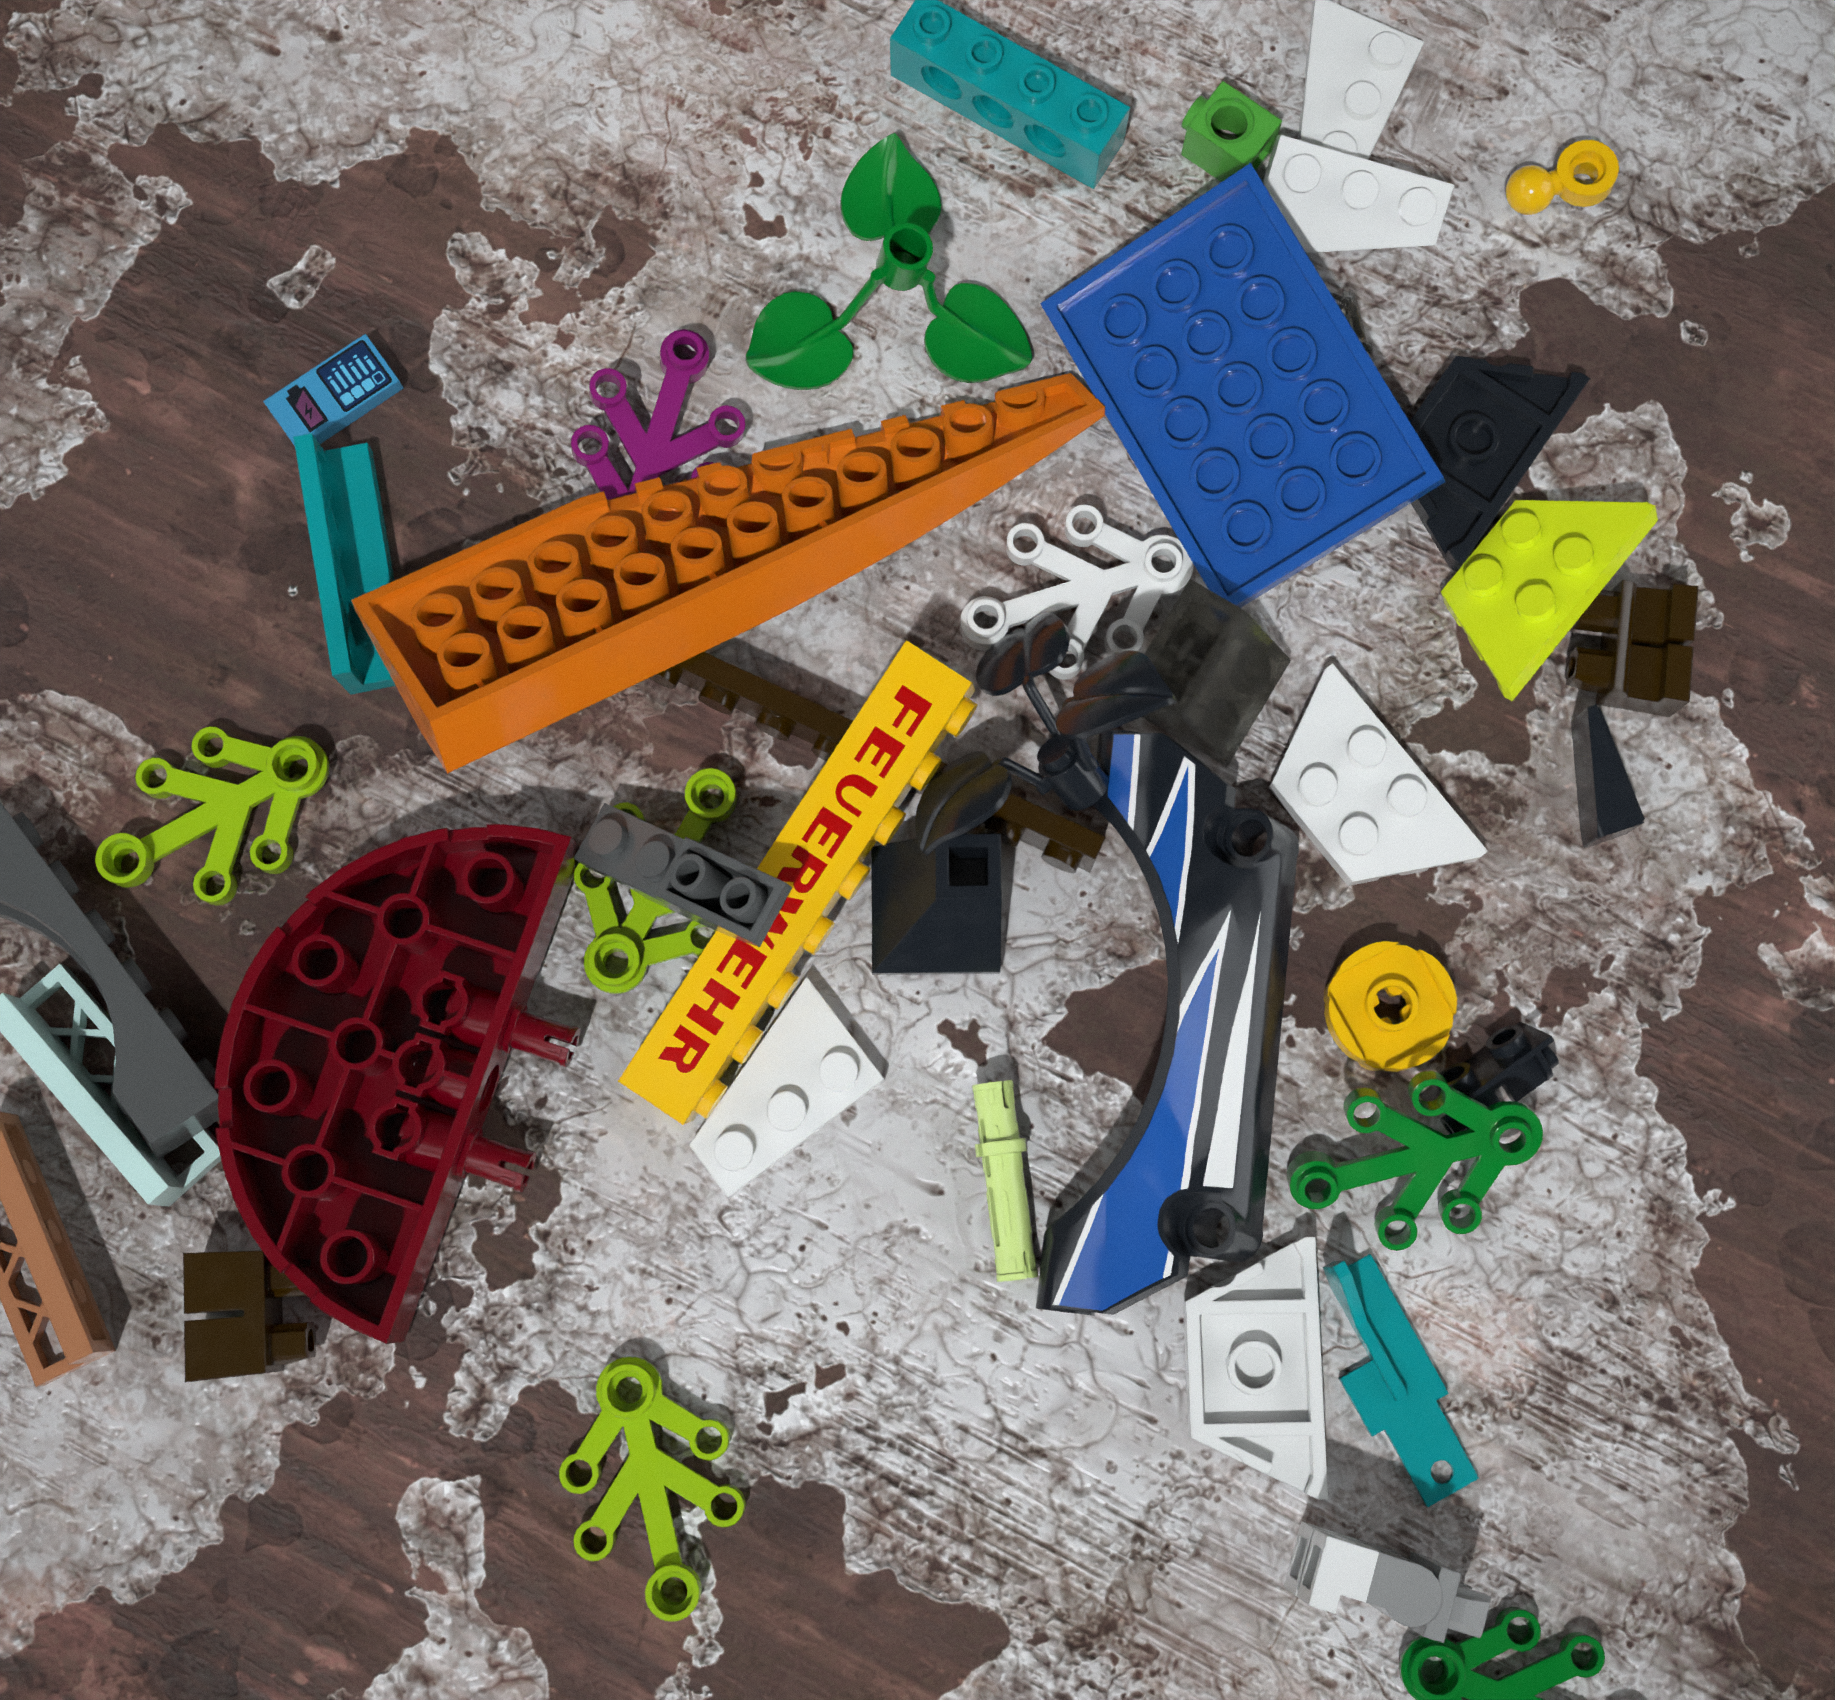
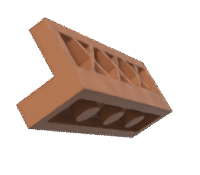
M0 1111V1201L17 1239L16 1245L0 1240V1300L35 1386L39 1387L115 1352L116 1349L19 1116ZM3 1251L12 1253L8 1264ZM24 1261L28 1265L42 1299L41 1304L21 1298L17 1288L16 1280ZM27 1310L37 1314L33 1324ZM49 1319L66 1357L50 1366L40 1344Z

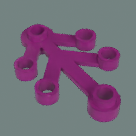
M686 329L677 330L670 333L662 342L660 348V367L665 376L647 434L626 399L627 384L623 375L617 370L604 368L595 372L589 382L590 399L597 408L604 410L636 468L628 491L607 457L609 441L606 433L595 425H584L574 432L571 438L573 458L577 463L587 468L599 492L604 491L607 500L636 493L634 483L658 478L718 447L730 448L742 440L745 431V418L743 414L733 406L724 405L716 408L711 413L707 424L671 441L688 385L699 381L705 375L708 368L709 348L704 338L698 333ZM685 344L694 348L696 355L690 360H681L676 357L673 351L677 346ZM603 382H612L618 386L620 391L614 397L605 398L599 395L596 389ZM724 418L730 419L736 423L738 430L731 435L721 434L715 427L716 422ZM586 438H594L600 442L602 447L596 454L588 455L581 452L578 445ZM704 462L697 467L713 464L714 462ZM696 468L692 472L691 479L698 477Z

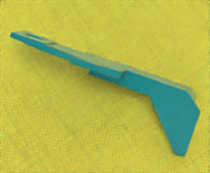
M1371 1254L1347 1266L1345 1261H1333L1324 1266L1323 1270L1330 1288L1370 1358V1361L1338 1378L1370 1436L1372 1437L1383 1430L1385 1431L1426 1507H1430L1479 1479L1437 1403L1438 1399L1449 1393ZM1440 1460L1448 1462L1452 1469L1450 1479L1444 1483H1437L1431 1476L1433 1464Z

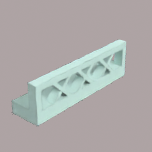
M58 964L20 998L6 993L0 994V1032L148 1205L171 1206L221 1161L217 1139L206 1128L193 1137L205 1152L181 1174L177 1175L164 1160V1157L160 1160L155 1157L120 1109L112 1093L116 1056L113 1076L91 1075L82 1065L85 1037L107 1038L115 1047L113 1024L110 1015L66 965ZM61 987L75 1000L72 1028H52L35 1010ZM87 1016L99 1029H86ZM58 1036L71 1037L70 1049ZM99 1083L112 1084L111 1097Z

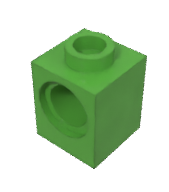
M1222 81L1209 99L1202 95L1199 96L1185 115L1181 127L1186 130L1181 155L1220 182L1249 163L1252 164L1257 172L1273 150L1282 120ZM1228 130L1233 132L1238 138L1233 140L1223 139L1216 135L1214 131Z

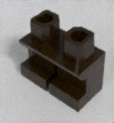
M1622 579L1611 591L1602 590L1573 625L1572 629L1601 633L1600 650L1576 647L1570 653L1567 663L1566 685L1596 693L1595 704L1671 717L1690 702L1694 647L1689 645L1695 641L1699 586L1673 584L1668 589L1636 587L1637 584L1635 582Z
M263 1251L183 1253L184 1314L244 1311V1316L184 1321L185 1383L284 1371V1365L296 1363L316 1356V1330L314 1322L283 1324L282 1297L306 1295L284 1273H280L271 1264ZM298 1259L304 1268L311 1266V1260Z

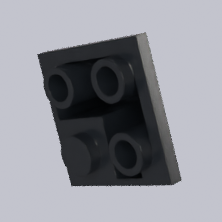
M962 834L940 844L928 857L920 850L916 838L889 843L886 846L872 847V975L1000 974L1002 908L1001 834Z

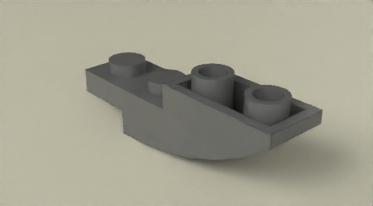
M606 803L602 806L573 858L585 867L633 889L643 897L665 908L757 947L761 946L792 889L790 885L690 838L685 837V839H682Z

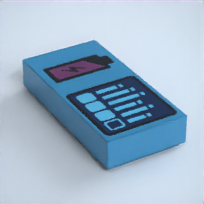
M364 334L263 402L293 444L294 436L312 433L319 444H321L404 388L368 336Z

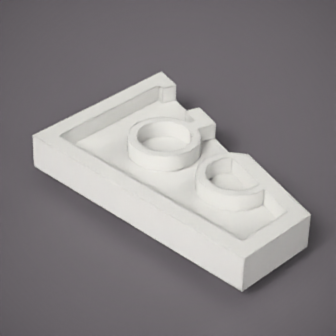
M1314 0L1311 10V32L1309 50L1306 57V79L1298 140L1369 160L1415 65L1424 41L1330 0Z
M1284 135L1276 136L1263 184L1306 253L1436 245L1454 188V184Z
M806 977L689 1146L725 1195L730 1199L883 1083L884 1078Z

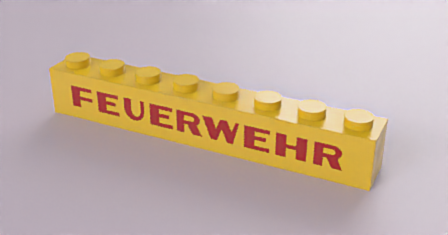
M905 641L757 867V870L775 877L792 887L761 946L757 947L716 931L618 1082L682 1125L694 1121L698 1114L705 1119L711 1115L728 1089V1086L720 1081L733 1060L743 1064L762 1038L764 1032L757 1028L756 1025L768 1006L771 1005L779 1010L795 988L799 977L791 971L806 950L815 955L831 933L835 922L827 918L838 899L840 896H843L850 901L865 881L871 868L865 865L863 861L876 841L886 846L901 826L906 813L900 810L899 806L912 786L921 792L937 771L942 759L934 753L948 732L958 737L974 714L978 704L970 700L975 692L971 681L909 641Z

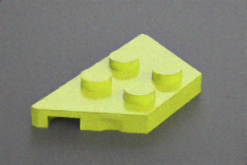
M1515 500L1442 589L1441 594L1445 606L1458 626L1464 629L1470 645L1481 661L1484 660L1505 698L1511 701L1516 698L1656 524L1658 517L1655 505L1648 502Z

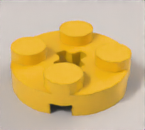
M1389 941L1369 944L1347 957L1337 967L1332 979L1324 989V1015L1333 1040L1342 1052L1367 1070L1398 1072L1414 1068L1438 1054L1450 1036L1448 1034L1453 1026V1015L1457 1011L1456 991L1449 974L1441 963L1421 949L1417 951L1406 945H1397L1398 942ZM1385 989L1390 997L1401 994L1405 999L1406 1006L1399 1011L1400 1018L1402 1019V1022L1399 1024H1393L1388 1017L1380 1019L1375 1013L1374 1008L1379 1004L1377 993L1380 990Z

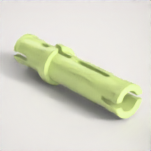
M1013 1080L972 1085L980 1144H974L976 1157H982L983 1171L985 1173L997 1282L1039 1277L1033 1250L1031 1220L1023 1173L1022 1152L1027 1151L1026 1138H1020Z

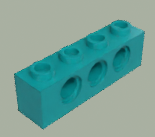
M915 0L890 37L891 76L1092 189H1095L1124 143L1130 113L1128 105L939 0Z

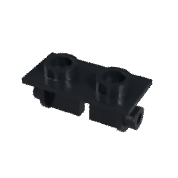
M1520 1021L1515 1025L1499 1029L1488 1038L1483 1049L1465 1062L1453 1064L1439 1074L1445 1078L1450 1087L1489 1107L1494 1103L1500 1102L1494 1091L1501 1086L1510 1100L1515 1102L1521 1100L1542 1083L1553 1077L1552 1069L1559 1064V1060L1550 1047H1548L1554 1041L1552 1036ZM1432 1085L1419 1096L1423 1101H1433L1440 1095L1441 1088ZM1447 1114L1440 1118L1443 1127L1449 1134L1470 1129Z

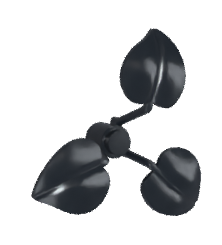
M1042 613L1028 621L1025 627L1015 628L993 644L979 661L976 669L977 684L984 693L991 696L1004 695L1022 684L1025 693L1052 738L1047 740L1037 753L1039 773L1007 757H1000L992 763L982 751L964 755L940 770L926 786L920 798L915 816L916 839L920 850L925 856L928 857L940 844L974 829L996 813L1005 803L1012 787L1010 773L1033 784L1041 795L1053 789L1070 810H1083L1096 803L1106 792L1109 779L1091 754L1086 738L1116 728L1176 703L1175 695L1163 681L1150 659L1141 652L1127 650L1110 655L1092 665L1075 682L1073 688L1074 696L1062 702V710L1056 720L1038 691L1034 677L1053 670L1064 660L1069 648L1070 637L1063 621L1055 614Z

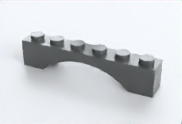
M0 802V918L10 920L47 938L68 953L96 984L106 1002L113 1024L116 1063L112 1093L122 1112L155 1157L160 1160L219 1120V1090L215 1089L216 1070L205 1057L194 1063L181 1045L190 1038L179 1020L168 1007L159 1013L156 1012L144 996L152 990V986L141 969L131 957L122 963L118 961L108 947L116 939L103 918L94 908L83 914L72 899V896L80 891L68 871L59 860L49 865L46 864L35 849L44 844L30 820L22 811L11 817Z

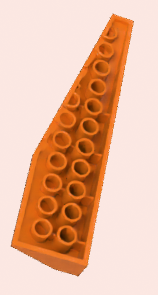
M1072 373L997 391L995 393V402L977 405L974 403L966 404L964 400L942 405L941 415L912 423H909L906 415L881 421V431L855 437L852 429H847L753 453L751 464L733 467L729 465L722 466L720 462L697 467L698 477L664 486L660 477L634 483L636 493L609 500L606 499L604 491L583 496L351 601L419 730L448 774L734 638L798 606L884 559L953 518L1053 453L1105 416V406Z

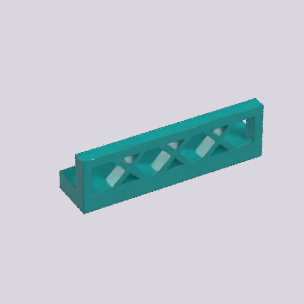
M312 433L294 436L332 676L350 695L396 686L351 601L395 581L373 451L368 443L324 451Z

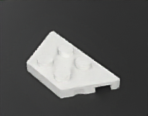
M1332 663L1328 666L1317 683L1311 700L1291 738L1289 747L1269 785V790L1343 881L1350 886L1376 881L1381 877L1399 874L1402 876L1423 872L1429 868L1459 862L1465 864L1475 862L1487 853L1488 850Z
M1302 1237L1183 1301L1188 1436L1318 1500L1328 1499L1316 1240L1315 1237Z

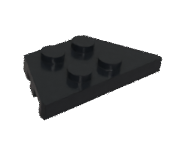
M1455 356L1410 421L1446 481L1412 502L1411 505L1451 569L1457 572L1591 378L1577 372H1571L1567 378L1533 373L1534 366L1513 363L1496 366L1490 364L1485 359Z

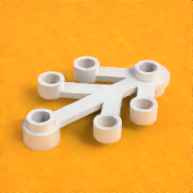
M1078 505L1071 509L1066 517L1065 535L1067 539L1079 547L1094 545L1126 564L1103 570L1045 542L1041 530L1030 523L1018 524L1009 531L1007 536L1006 552L1008 557L1018 565L1032 564L1067 582L1005 602H1000L998 599L989 596L977 597L971 600L962 611L960 620L961 635L970 647L979 651H987L993 644L1002 639L1011 627L1027 623L1042 613L1055 614L1077 607L1067 627L1070 637L1068 650L1075 655L1076 663L1069 668L1057 666L1049 671L1055 678L1062 680L1071 679L1082 668L1084 649L1112 595L1137 588L1124 618L1116 620L1109 626L1104 641L1105 649L1109 655L1127 650L1140 652L1144 641L1143 630L1159 598L1172 596L1183 590L1190 581L1194 564L1179 539L1169 535H1155L1142 542L1103 523L1102 515L1095 507ZM1078 518H1087L1093 522L1095 530L1089 534H1080L1075 531L1072 523ZM1020 536H1028L1035 541L1037 546L1029 553H1022L1014 547L1013 542ZM1156 556H1166L1172 560L1174 568L1170 572H1158L1152 566L1151 560ZM981 611H989L996 616L997 623L992 628L983 629L975 624L974 617ZM1119 631H1127L1134 636L1136 644L1129 649H1122L1115 645L1112 637Z

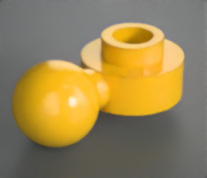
M1581 140L1574 142L1561 153L1553 171L1548 172L1546 169L1536 165H1528L1516 170L1507 182L1506 199L1513 210L1524 215L1540 213L1549 206L1555 195H1559L1565 202L1574 206H1594L1606 199L1612 191L1619 172L1618 159L1607 145L1599 141ZM1586 174L1591 177L1593 183L1588 185L1581 184L1575 180L1574 175Z

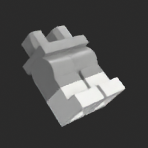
M1303 1521L1300 1524L1284 1588L1309 1606L1335 1614L1340 1595L1368 1603L1403 1626H1408L1421 1636L1444 1643L1448 1628L1481 1638L1491 1602V1597L1487 1594L1472 1590L1471 1586L1460 1582L1462 1573L1430 1557L1411 1552L1410 1559L1391 1549Z

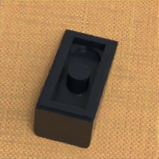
M1597 704L1587 707L1571 721L1579 823L1584 848L1626 835L1644 823L1643 820H1645L1600 707H1597Z

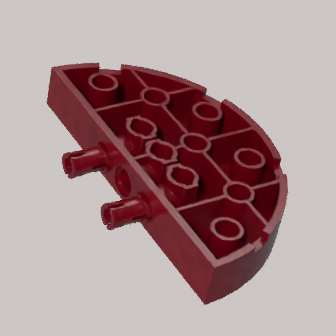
M487 824V827H470L449 830L448 828L435 829L405 837L375 849L339 869L305 896L308 900L288 918L282 927L277 926L265 940L247 969L232 1001L220 1042L215 1071V1089L219 1090L218 1114L220 1128L216 1129L217 1143L224 1174L236 1207L253 1239L271 1264L280 1273H284L301 1292L308 1296L310 1302L349 1328L385 1344L405 1341L463 1179L470 1173L513 1188L514 1191L519 1193L524 1191L530 1179V1176L507 1169L505 1164L509 1162L533 1170L536 1152L526 1151L483 1137L482 1126L508 1055L514 1049L558 1063L559 1066L566 1068L569 1066L575 1053L568 1048L550 1043V1040L556 1039L576 1047L579 1042L580 1027H571L528 1013V1007L526 1006L572 882L574 870L578 865V861L573 858L580 847L570 836L539 828L507 824ZM298 1259L311 1260V1266L304 1268Z

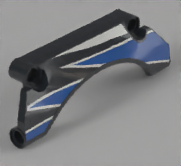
M1108 730L1099 734L1096 760L1108 776L1109 784L1104 795L1093 804L1113 825L1133 853L1149 885L1159 915L1165 944L1168 977L1167 1015L1161 1053L1149 1093L1139 1117L1121 1150L1088 1192L1071 1209L1051 1224L1044 1233L1036 1309L1092 1316L1095 1313L1114 1315L1187 1277L1190 1256L1228 1262H1242L1254 1256L1260 1248L1263 1239V1219L1299 844L1295 833L1290 828L1260 810L1235 808L1236 789L1174 739L1163 733ZM1267 832L1265 846L1259 853L1253 856L1255 841L1260 835ZM1226 1215L1230 1230L1227 1239L1223 1244L1219 1245L1216 1238V1228L1221 1218Z

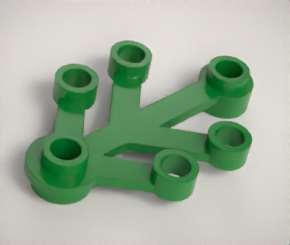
M1435 1071L1420 1072L1411 1079L1408 1086V1094L1415 1109L1425 1116H1438L1445 1113L1470 1128L1444 1135L1385 1104L1375 1090L1370 1088L1355 1089L1347 1095L1343 1105L1349 1125L1360 1133L1379 1131L1405 1146L1336 1163L1330 1156L1320 1151L1303 1152L1291 1161L1287 1169V1182L1291 1195L1298 1204L1305 1208L1323 1209L1333 1204L1338 1199L1341 1191L1411 1174L1392 1204L1381 1209L1374 1221L1375 1230L1383 1246L1394 1251L1404 1250L1415 1242L1418 1233L1415 1219L1452 1163L1476 1157L1459 1187L1446 1192L1438 1204L1441 1219L1449 1231L1455 1234L1470 1233L1479 1226L1482 1220V1211L1479 1203L1504 1166L1519 1165L1526 1162L1536 1154L1541 1146L1543 1128L1539 1118L1531 1108L1515 1101H1501L1487 1107L1450 1087L1441 1074ZM1435 1085L1441 1088V1093L1435 1100L1423 1101L1419 1099V1094L1425 1087ZM1370 1102L1376 1105L1375 1112L1368 1118H1359L1354 1115L1356 1107L1362 1103ZM1511 1128L1521 1130V1134L1516 1140L1506 1144L1499 1142L1500 1136L1504 1131ZM1320 1178L1328 1182L1326 1188L1319 1192L1310 1193L1305 1190L1307 1183L1313 1179ZM1459 1204L1471 1206L1469 1213L1465 1217L1455 1219L1449 1216L1452 1208ZM1393 1221L1407 1223L1406 1228L1399 1234L1391 1235L1385 1232L1387 1225Z
M1513 1606L1502 1610L1496 1618L1495 1625L1483 1630L1481 1638L1470 1636L1455 1644L1445 1638L1444 1643L1423 1636L1415 1638L1402 1652L1399 1662V1674L1404 1688L1416 1700H1462V1697L1469 1700H1545L1535 1695L1573 1677L1588 1678L1598 1674L1605 1663V1652L1602 1645L1595 1638L1582 1632H1572L1561 1640L1558 1651L1496 1680L1471 1670L1509 1649L1526 1652L1533 1649L1539 1642L1541 1627L1537 1618L1532 1613ZM1516 1617H1524L1528 1624L1527 1635L1520 1641H1511L1507 1633L1510 1621ZM1579 1643H1588L1592 1651L1591 1659L1586 1665L1576 1667L1571 1658L1572 1650ZM1430 1657H1439L1443 1663L1441 1676L1434 1681L1424 1680L1421 1673L1424 1661Z

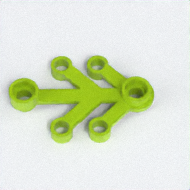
M210 726L199 730L192 740V752L202 763L211 768H220L231 762L260 771V773L239 785L176 769L161 758L154 757L143 761L135 774L136 784L143 792L156 799H164L171 795H176L203 802L204 804L142 839H138L128 833H117L109 836L100 844L96 852L95 862L98 872L103 878L118 886L126 888L138 886L150 877L155 862L216 829L205 866L194 877L193 889L201 900L211 905L220 906L227 904L234 898L237 892V880L232 874V870L252 808L273 797L264 833L252 842L250 858L256 867L268 874L284 872L293 861V849L288 840L301 799L317 793L323 787L329 775L328 757L322 747L315 741L302 736H292L282 739L270 748L232 738L218 727ZM213 738H222L223 748L221 752L216 756L206 757L204 750L207 742ZM300 759L307 760L308 770L306 774L299 779H291L289 776L291 764ZM164 768L167 772L166 781L160 787L151 788L149 786L150 775L155 770ZM270 844H279L281 847L279 859L274 863L264 864L262 860L263 850ZM129 853H137L139 857L137 868L130 873H123L121 869L123 858ZM215 875H222L225 881L223 890L217 895L209 896L206 891L208 880Z
M708 768L700 770L691 776L685 787V800L689 811L675 835L682 839L687 837L701 843L712 823L721 822L733 813L737 804V792L733 781L726 773L718 769ZM709 789L720 790L724 794L722 804L714 809L705 808L701 804V797L704 792ZM622 802L613 806L626 813H632L637 818L646 822L642 811L632 803ZM578 863L574 870V881L580 891L585 894L596 935L585 951L584 969L590 982L598 989L610 994H623L633 990L643 981L648 966L691 954L697 957L701 955L704 949L695 947L692 939L698 929L707 926L691 921L685 931L645 940L658 917L676 912L630 889L634 905L620 927L609 893L614 885V880L605 876L604 882L600 886L589 888L583 882L584 874L589 868ZM614 952H623L628 956L627 968L618 974L608 972L606 969L607 958Z
M633 1356L623 1357L611 1362L600 1374L596 1385V1397L602 1411L577 1452L568 1456L562 1462L559 1469V1479L562 1486L573 1494H583L593 1489L601 1479L602 1467L600 1461L624 1427L630 1455L593 1517L577 1528L573 1539L574 1548L577 1554L587 1561H599L610 1554L616 1544V1529L635 1497L639 1494L656 1571L646 1585V1603L650 1611L657 1618L668 1622H675L686 1618L693 1612L700 1601L702 1586L697 1573L690 1566L682 1562L666 1487L704 1510L707 1519L713 1525L722 1528L730 1527L740 1520L744 1514L746 1502L743 1493L737 1487L730 1484L718 1486L658 1449L651 1420L688 1440L693 1454L706 1461L715 1460L727 1451L730 1445V1432L727 1426L718 1419L708 1418L703 1420L664 1396L661 1376L657 1369L647 1360ZM626 1377H633L641 1383L642 1395L635 1403L624 1401L619 1394V1385ZM713 1427L720 1432L722 1443L717 1451L707 1452L699 1446L698 1434L702 1428ZM575 1460L586 1461L592 1469L591 1480L586 1485L575 1484L569 1476V1468ZM727 1493L735 1498L737 1511L734 1516L721 1518L714 1512L713 1500L716 1495ZM598 1527L605 1532L607 1543L602 1551L593 1552L585 1546L583 1537L588 1528ZM676 1577L684 1581L687 1586V1596L684 1600L672 1602L665 1597L663 1585L667 1579Z

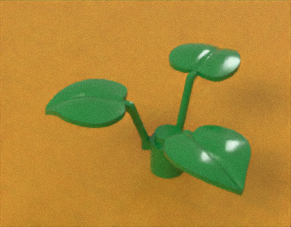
M895 133L880 140L856 163L845 182L840 200V210L844 224L853 236L863 241H875L884 238L876 260V269L871 272L867 282L843 313L835 320L832 318L828 305L822 299L810 293L794 291L774 298L762 309L755 322L750 346L745 357L748 367L755 374L783 388L812 390L830 385L846 372L853 359V347L846 336L839 330L849 324L875 289L884 283L887 287L897 291L911 290L918 284L922 286L928 310L936 316L925 331V349L932 364L945 376L964 383H980L1024 370L1032 361L1030 344L1023 327L1011 309L994 292L976 284L960 283L949 290L943 306L938 302L933 284L936 276L927 267L933 253V243L929 233L936 226L941 213L939 192L929 174L910 155Z

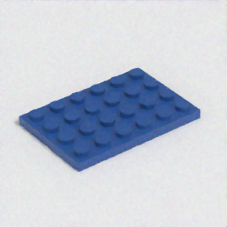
M1251 163L1040 303L1092 393L1105 406V415L1220 610L1226 616H1229L1446 482Z

